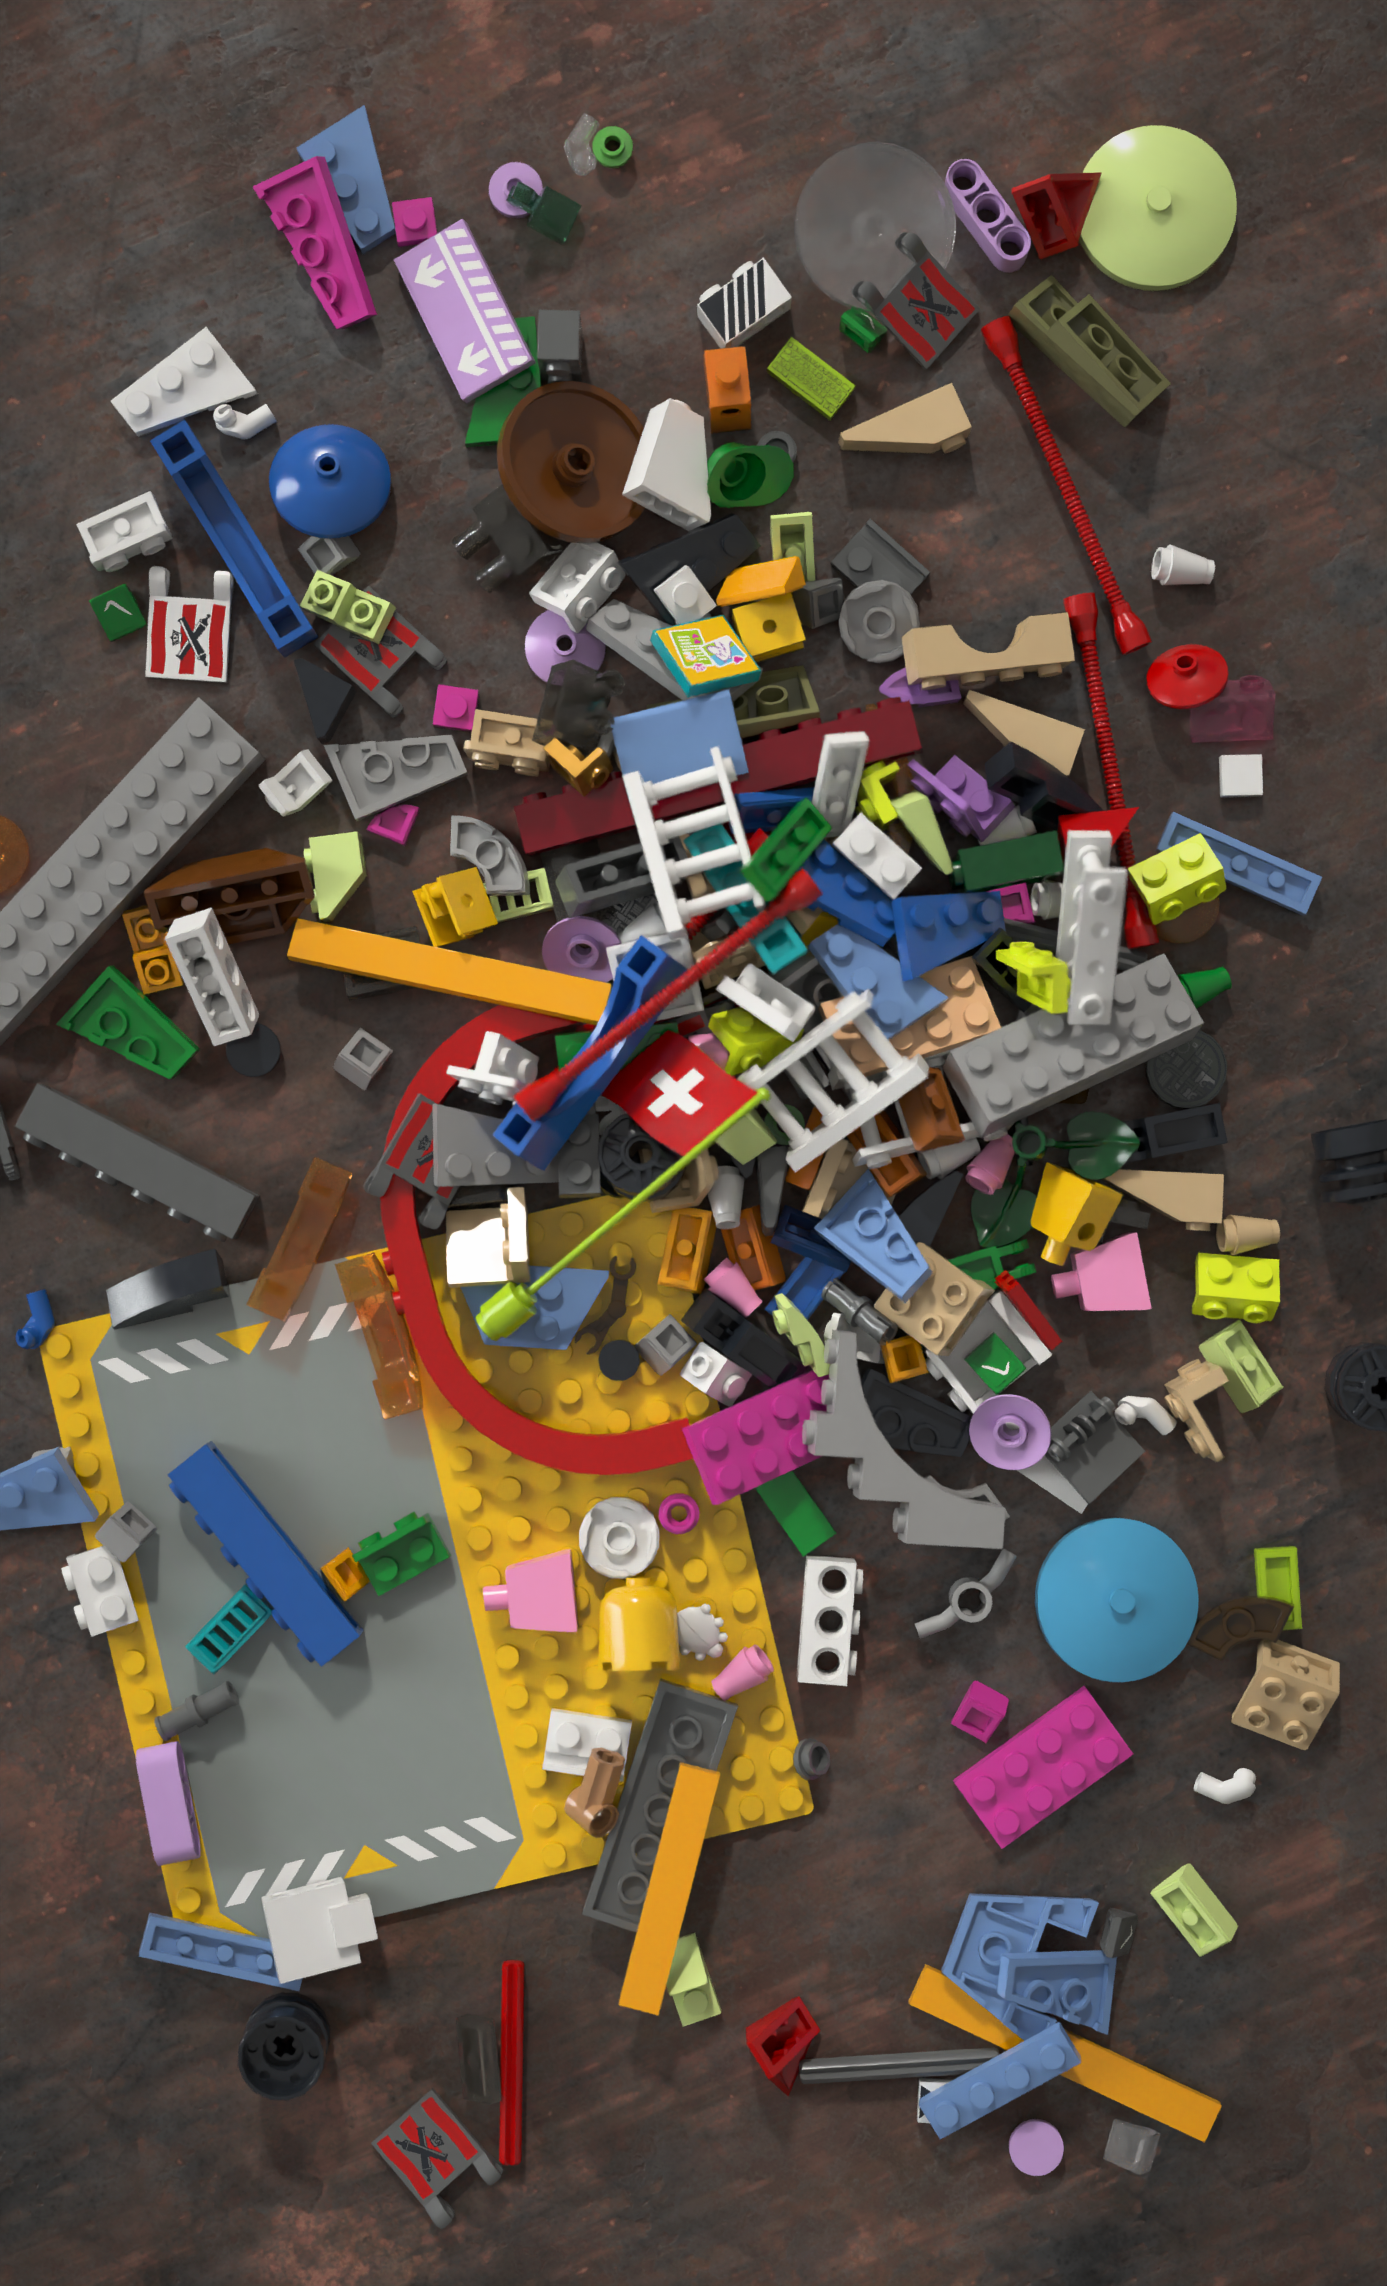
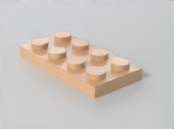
M972 956L935 967L920 975L922 979L946 995L948 999L945 1003L890 1039L889 1042L901 1057L906 1056L910 1060L918 1053L922 1058H926L961 1047L1001 1028ZM844 996L820 1004L819 1012L823 1022L838 1011L836 1005L844 999ZM852 1021L832 1034L865 1077L888 1069V1066Z

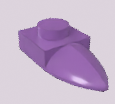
M906 667L892 674L879 687V691L887 697H901L902 702L910 700L911 704H918V707L956 703L961 699L958 680L946 681V686L942 688L922 690L921 684L908 685Z

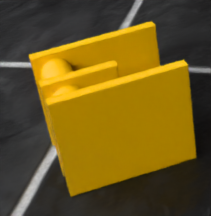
M791 593L770 597L732 609V621L736 633L756 663L804 648L803 641H806Z
M477 867L439 876L436 878L437 882L421 886L422 888L412 891L434 947L472 938L474 935L482 933V929L498 924Z

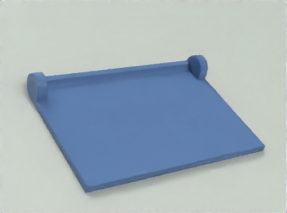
M729 689L609 719L623 775L639 771L644 782L651 780L652 784L714 766L710 749L719 747L723 758L731 756L736 775L749 773Z

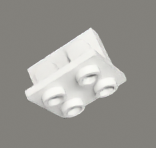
M486 1031L475 1071L449 1066L446 1074L459 1081V1088L479 1094L478 1098L480 1100L502 1105L504 1099L513 1101L512 1105L514 1106L517 1101L513 1096L526 1085L535 1081L539 1057L501 1034Z

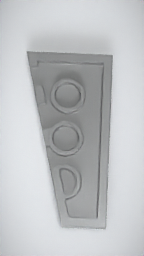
M432 1104L434 1186L559 1182L558 1153L547 1168L542 1171L518 1157L493 1136L503 1119Z

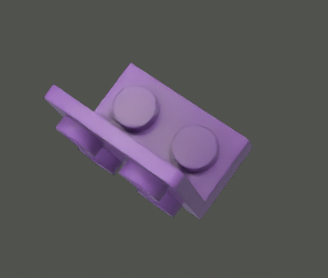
M956 755L935 776L914 759L907 764L914 776L911 780L912 785L928 797L933 812L939 814L943 810L951 817L949 823L964 837L971 833L980 842H983L1015 808L1012 800L989 790L987 780Z

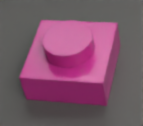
M432 197L392 202L399 247L421 244L437 234Z
M438 684L433 726L472 732L475 709L478 706L479 691Z

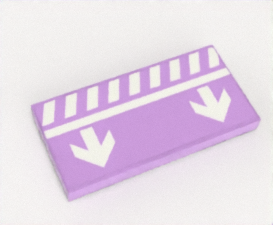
M465 220L457 221L394 259L459 395L465 403L472 401L536 363Z

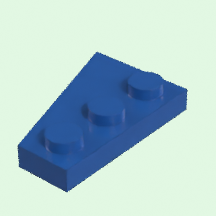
M823 839L798 869V871L804 869L823 894L807 908L815 911L819 907L837 917L839 925L883 947L896 935L892 899Z
M1000 891L900 897L891 900L903 982L912 980L986 942L999 928L1006 931Z

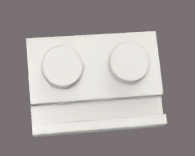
M552 1708L542 1770L584 1776L592 1749L603 1747L607 1750L618 1752L625 1758L619 1780L623 1782L632 1720Z

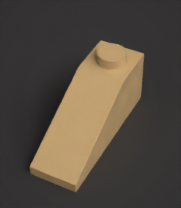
M950 383L841 432L839 445L842 450L934 453L942 449L944 453H949L966 443L965 438L969 436L972 426L953 384Z
M972 690L968 691L963 704L1004 746L1012 741L1049 762L1067 777L1069 776L1085 729Z
M1119 1170L1110 1177L1100 1179L1174 1221L1186 1222L1185 1230L1210 1231V1223H1222L1224 1174Z

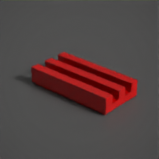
M1005 1270L995 1278L997 1286L1047 1349L1053 1350L1063 1342L1020 1283Z

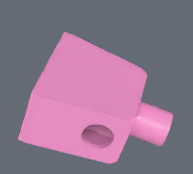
M1137 1232L1124 1233L1100 1242L1091 1251L1082 1249L1071 1253L1073 1271L1051 1275L1055 1298L1078 1295L1081 1310L1119 1311L1152 1309Z
M571 1549L511 1564L505 1570V1585L483 1587L485 1611L509 1609L511 1628L559 1632L578 1631L579 1623Z

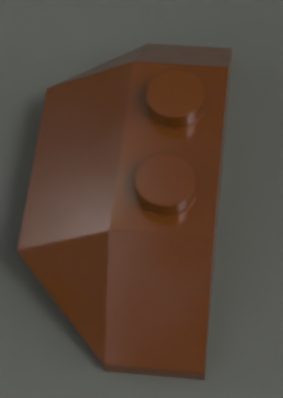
M269 848L187 863L144 890V896L155 930L166 933L175 919L212 908L228 944L286 933L301 915L307 904L309 905L315 898L305 858Z

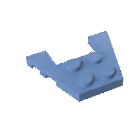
M969 1893L941 1972L1025 2041L1055 2025L1057 2020L1053 2016L1005 2000L997 1994L1001 1954L1036 1952L1046 1923L1086 1938L1099 1902L1091 1898Z

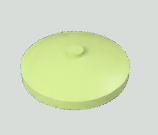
M1154 125L1138 127L1123 132L1109 140L1093 155L1086 165L1083 173L1102 172L1079 240L1090 260L1108 277L1135 289L1147 291L1168 290L1197 279L1220 257L1229 242L1235 225L1237 214L1236 191L1225 163L1215 150L1202 139L1174 127Z

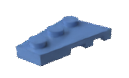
M363 105L296 148L303 162L315 156L325 157L351 237L362 254L396 234L366 108Z
M59 1447L0 1473V1530L93 1522L99 1516L98 1510Z

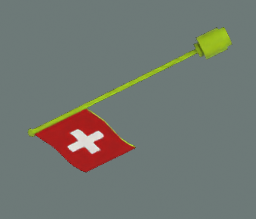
M667 1030L618 1072L600 1096L619 1105L651 1137L684 1157L530 1287L524 1283L517 1285L510 1281L480 1307L481 1312L475 1316L481 1330L494 1341H498L501 1337L508 1338L537 1313L535 1292L763 1100L768 1102L771 1098L770 1091L764 1087L758 1088L756 1091L733 1078L696 1044L677 1033Z

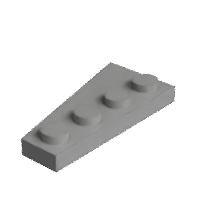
M615 599L588 618L586 630L683 701L728 689L730 690L732 701H735L756 683H747L687 697L650 641L653 630L670 627L671 625Z

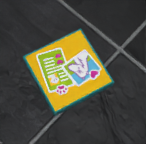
M724 615L656 629L652 632L651 643L687 697L759 681L761 669Z

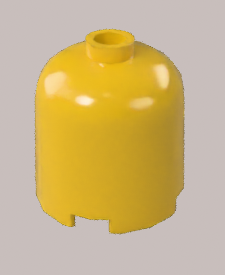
M626 1578V1587L613 1588L606 1593L600 1607L599 1671L680 1669L677 1607L671 1593L662 1587L650 1586V1578Z

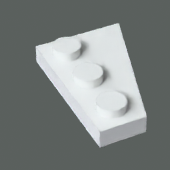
M205 327L117 395L111 402L139 437L181 422L185 417L205 410L212 411L230 401L242 397L246 399L258 393L207 327Z

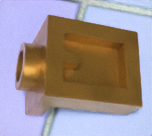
M556 738L543 748L552 768L584 797L592 789L604 784L609 774L613 771L609 757L601 747L596 748L587 758L573 745L566 748Z

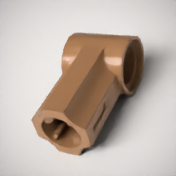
M603 1747L592 1749L582 1784L570 1793L564 1808L565 1813L594 1838L607 1835L616 1825L619 1813L612 1803L625 1762V1758L621 1754Z

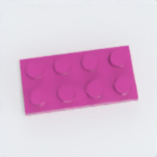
M811 1370L682 1428L712 1505L723 1503L822 1457L807 1451L808 1445H804L802 1442V1428L804 1420H810V1410H827V1405L822 1404L821 1389L823 1380H829V1374L818 1377Z
M1083 1686L953 1781L998 1845L1003 1849L1131 1757L1133 1752L1087 1688Z

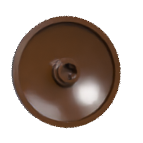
M560 381L543 385L527 394L514 407L500 431L497 445V463L504 489L521 515L533 526L552 537L573 543H595L610 539L630 526L645 509L642 505L622 495L644 427L636 415L621 400L599 387L576 381Z

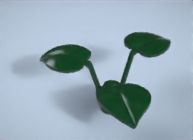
M1095 1111L1081 1113L1070 1120L1067 1126L1070 1141L1047 1139L1039 1128L1031 1125L1023 1126L1021 1120L1015 1122L1014 1125L1017 1131L1013 1135L1012 1146L1020 1158L1018 1160V1170L1014 1186L1005 1179L1002 1188L996 1189L992 1195L982 1193L976 1189L971 1200V1216L979 1244L984 1248L1005 1246L1020 1239L1032 1229L1030 1221L1037 1196L1028 1190L1021 1189L1028 1161L1041 1159L1050 1147L1070 1149L1068 1155L1069 1164L1077 1174L1090 1180L1105 1179L1119 1171L1139 1148L1140 1141L1136 1134L1121 1120Z

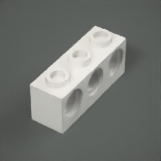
M209 908L175 919L165 940L213 1045H220L251 1035L260 1014L213 909Z
M806 1555L796 1675L798 1682L847 1686L848 1675L855 1676L857 1651L850 1650L851 1634L858 1635L860 1610H853L854 1594H862L863 1570L856 1569L857 1563L854 1558ZM833 1569L839 1570L845 1575L844 1584L835 1590L828 1589L822 1584L825 1573ZM833 1610L842 1616L841 1624L834 1630H826L819 1625V1619L826 1611ZM831 1651L839 1657L836 1667L827 1671L818 1668L816 1659L819 1654Z

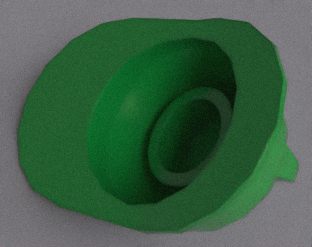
M729 442L714 450L709 459H707V493L710 500L719 507L731 508L770 504L786 492L794 476V464L789 454L780 447L747 446L741 443Z

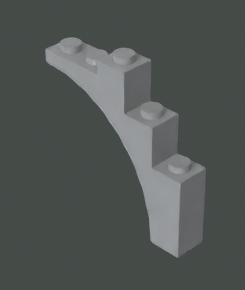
M832 1330V1339H826L824 1348L825 1363H830L829 1380H823L821 1389L822 1404L827 1405V1410H810V1420H804L802 1442L804 1445H808L807 1451L819 1456L855 1458V1464H850L848 1468V1488L853 1489V1495L860 1500L900 1502V1508H895L893 1513V1531L898 1533V1539L904 1543L1003 1549L1006 1508L996 1503L966 1499L944 1491L919 1476L894 1452L877 1428L863 1395L857 1368L856 1333L845 1330Z

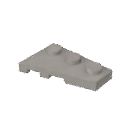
M452 735L405 738L383 742L368 741L346 745H324L356 821L468 775Z

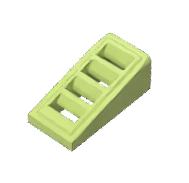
M913 790L890 800L899 820L932 865L945 875L953 872L952 862L928 797L920 791Z
M545 868L527 872L529 882L535 881L540 902L532 904L530 895H522L524 906L517 908L514 896H506L509 910L501 912L498 896L489 895L498 923L555 909Z

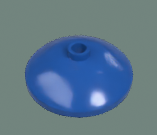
M319 425L295 434L278 450L270 468L269 488L275 508L289 525L310 536L327 539L341 538L365 529L379 517L389 499L391 474L384 453L370 437L356 429L342 425ZM324 465H333L335 467L331 471H323L321 469Z

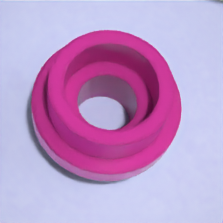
M674 1493L662 1501L659 1508V1520L667 1531L673 1534H685L696 1526L699 1520V1507L691 1496L684 1493ZM674 1507H684L687 1511V1516L683 1520H675L671 1515Z

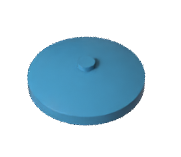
M1097 1519L1071 1530L1050 1550L1041 1566L1036 1582V1615L1047 1643L1067 1665L1084 1675L1101 1681H1136L1151 1676L1165 1668L1186 1646L1194 1630L1198 1614L1199 1596L1197 1583L1185 1554L1171 1538L1157 1528L1132 1519Z

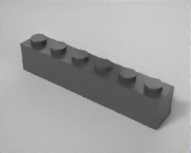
M37 1083L15 1125L16 1128L25 1132L23 1136L25 1141L42 1149H45L46 1145L49 1144L61 1150L58 1157L76 1167L81 1168L83 1162L97 1169L94 1176L113 1186H117L119 1181L133 1188L131 1195L150 1205H153L154 1201L157 1200L169 1206L167 1214L187 1224L191 1218L204 1224L203 1232L221 1242H225L227 1237L231 1239L239 1238L260 1197L259 1194L46 1084Z

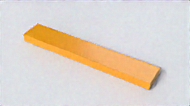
M680 1762L618 2005L659 2015L720 1772Z

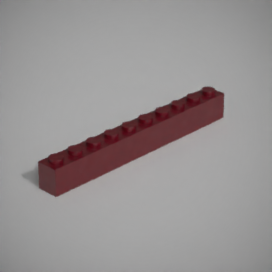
M893 697L877 702L878 709L862 713L861 708L857 707L837 713L838 720L822 724L821 718H815L798 723L797 731L782 734L781 729H774L758 734L759 741L744 745L742 743L749 773L736 775L737 781L730 782L733 794L786 790L816 782L825 735L865 732L869 743L863 769L880 761L887 763L923 753L910 700L902 702L901 697ZM622 771L610 773L604 784L592 789L585 797L572 785L568 784L562 787V794L547 797L546 792H539L523 797L524 804L514 806L525 854L531 857L638 829L628 799ZM719 781L660 799L657 805L651 807L655 821L662 819L663 822L719 807L725 805L726 802Z

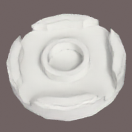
M610 1497L598 1502L586 1513L579 1529V1547L585 1560L597 1573L609 1578L626 1579L642 1572L653 1562L659 1548V1527L654 1514L643 1503L629 1497Z

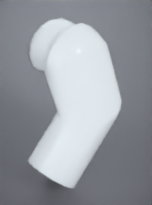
M224 404L218 406L213 414L216 427L223 434L240 439H249L276 422L274 415L266 404L248 415L234 411L230 405Z
M1240 1768L1234 1773V1778L1221 1781L1201 1772L1195 1781L1194 1791L1220 1803L1230 1804L1248 1798L1254 1793L1256 1789L1254 1784L1256 1776L1251 1770Z

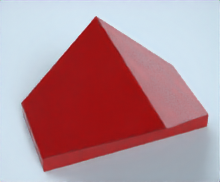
M1102 172L1049 174L1012 188V195L1040 260L1078 246L1082 228Z
M1139 807L1058 816V842L1063 865H1065L1068 831H1109L1112 836V848Z
M800 1996L746 2027V2042L767 2078L789 2097L799 2073V2062L805 2059L813 2038L821 2030Z

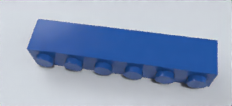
M213 1441L206 1443L168 1474L169 1478L173 1481L169 1484V1487L174 1495L182 1503L189 1501L198 1513L195 1516V1520L208 1535L214 1533L222 1542L223 1546L220 1550L223 1556L233 1567L238 1565L242 1567L249 1576L246 1579L248 1587L259 1599H262L264 1596L274 1607V1610L271 1612L273 1618L283 1630L291 1629L300 1640L297 1643V1647L309 1662L312 1663L316 1660L322 1667L364 1631Z

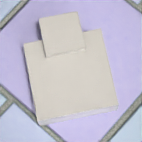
M342 1877L261 1897L280 1984L361 1963L357 1944L378 1939L370 1898L366 1893L347 1897L345 1882Z

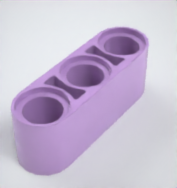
M970 159L955 161L948 169L943 187L947 202L998 270L1003 272L1019 270L1024 265L1031 246V239L1027 230L975 161ZM958 177L968 178L972 182L973 187L968 190L958 189L954 185L953 180ZM982 209H988L996 215L997 220L992 223H985L978 218L976 213ZM1005 242H1013L1019 246L1021 252L1010 256L1002 251L1000 245Z
M179 1741L137 1749V1772L156 1864L161 1866L200 1858V1839L181 1744Z

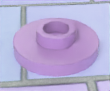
M511 162L501 166L490 179L489 195L491 202L498 212L507 217L521 218L531 214L539 206L543 195L542 182L538 173L529 165L520 162Z
M1030 2119L1019 2124L1012 2132L1009 2139V2153L1015 2166L1023 2173L1032 2176L1045 2175L1053 2171L1062 2160L1064 2152L1063 2141L1060 2133L1051 2123L1041 2119Z

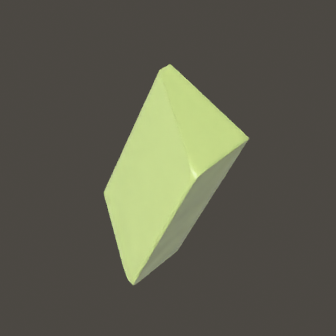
M1240 1319L1199 1345V1350L1206 1361L1222 1368L1229 1380L1223 1384V1387L1241 1413L1260 1407L1283 1388Z
M1190 1863L1179 1868L1150 1893L1199 1957L1230 1942L1238 1928L1236 1921Z

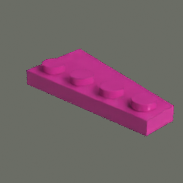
M315 156L253 186L259 199H264L272 212L270 217L278 231L284 232L293 247L291 253L298 265H303L312 280L310 285L336 329H346L377 315L325 157Z

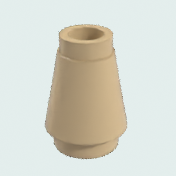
M1228 1215L1226 1219H1222V1223H1217V1244L1222 1252L1229 1251L1231 1255L1270 1244H1277L1280 1240L1279 1224L1275 1219L1268 1220Z

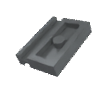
M871 519L866 522L864 527L856 533L830 564L855 588L865 582L884 580L897 583L911 595L930 574L929 570Z

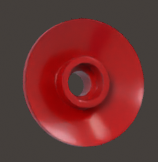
M1197 644L1177 646L1165 651L1153 661L1147 673V687L1151 696L1164 706L1174 709L1200 707L1211 702L1222 693L1229 678L1228 666L1224 657L1210 647Z

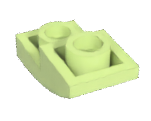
M319 570L316 571L300 604L302 609L377 644L380 643L396 609L392 603L358 590L351 583Z
M782 1293L775 1295L778 1310L773 1311L772 1314L778 1333L780 1335L785 1333L794 1346L797 1345L799 1356L804 1366L810 1365L818 1377L828 1375L830 1363H825V1346L819 1335L791 1300Z

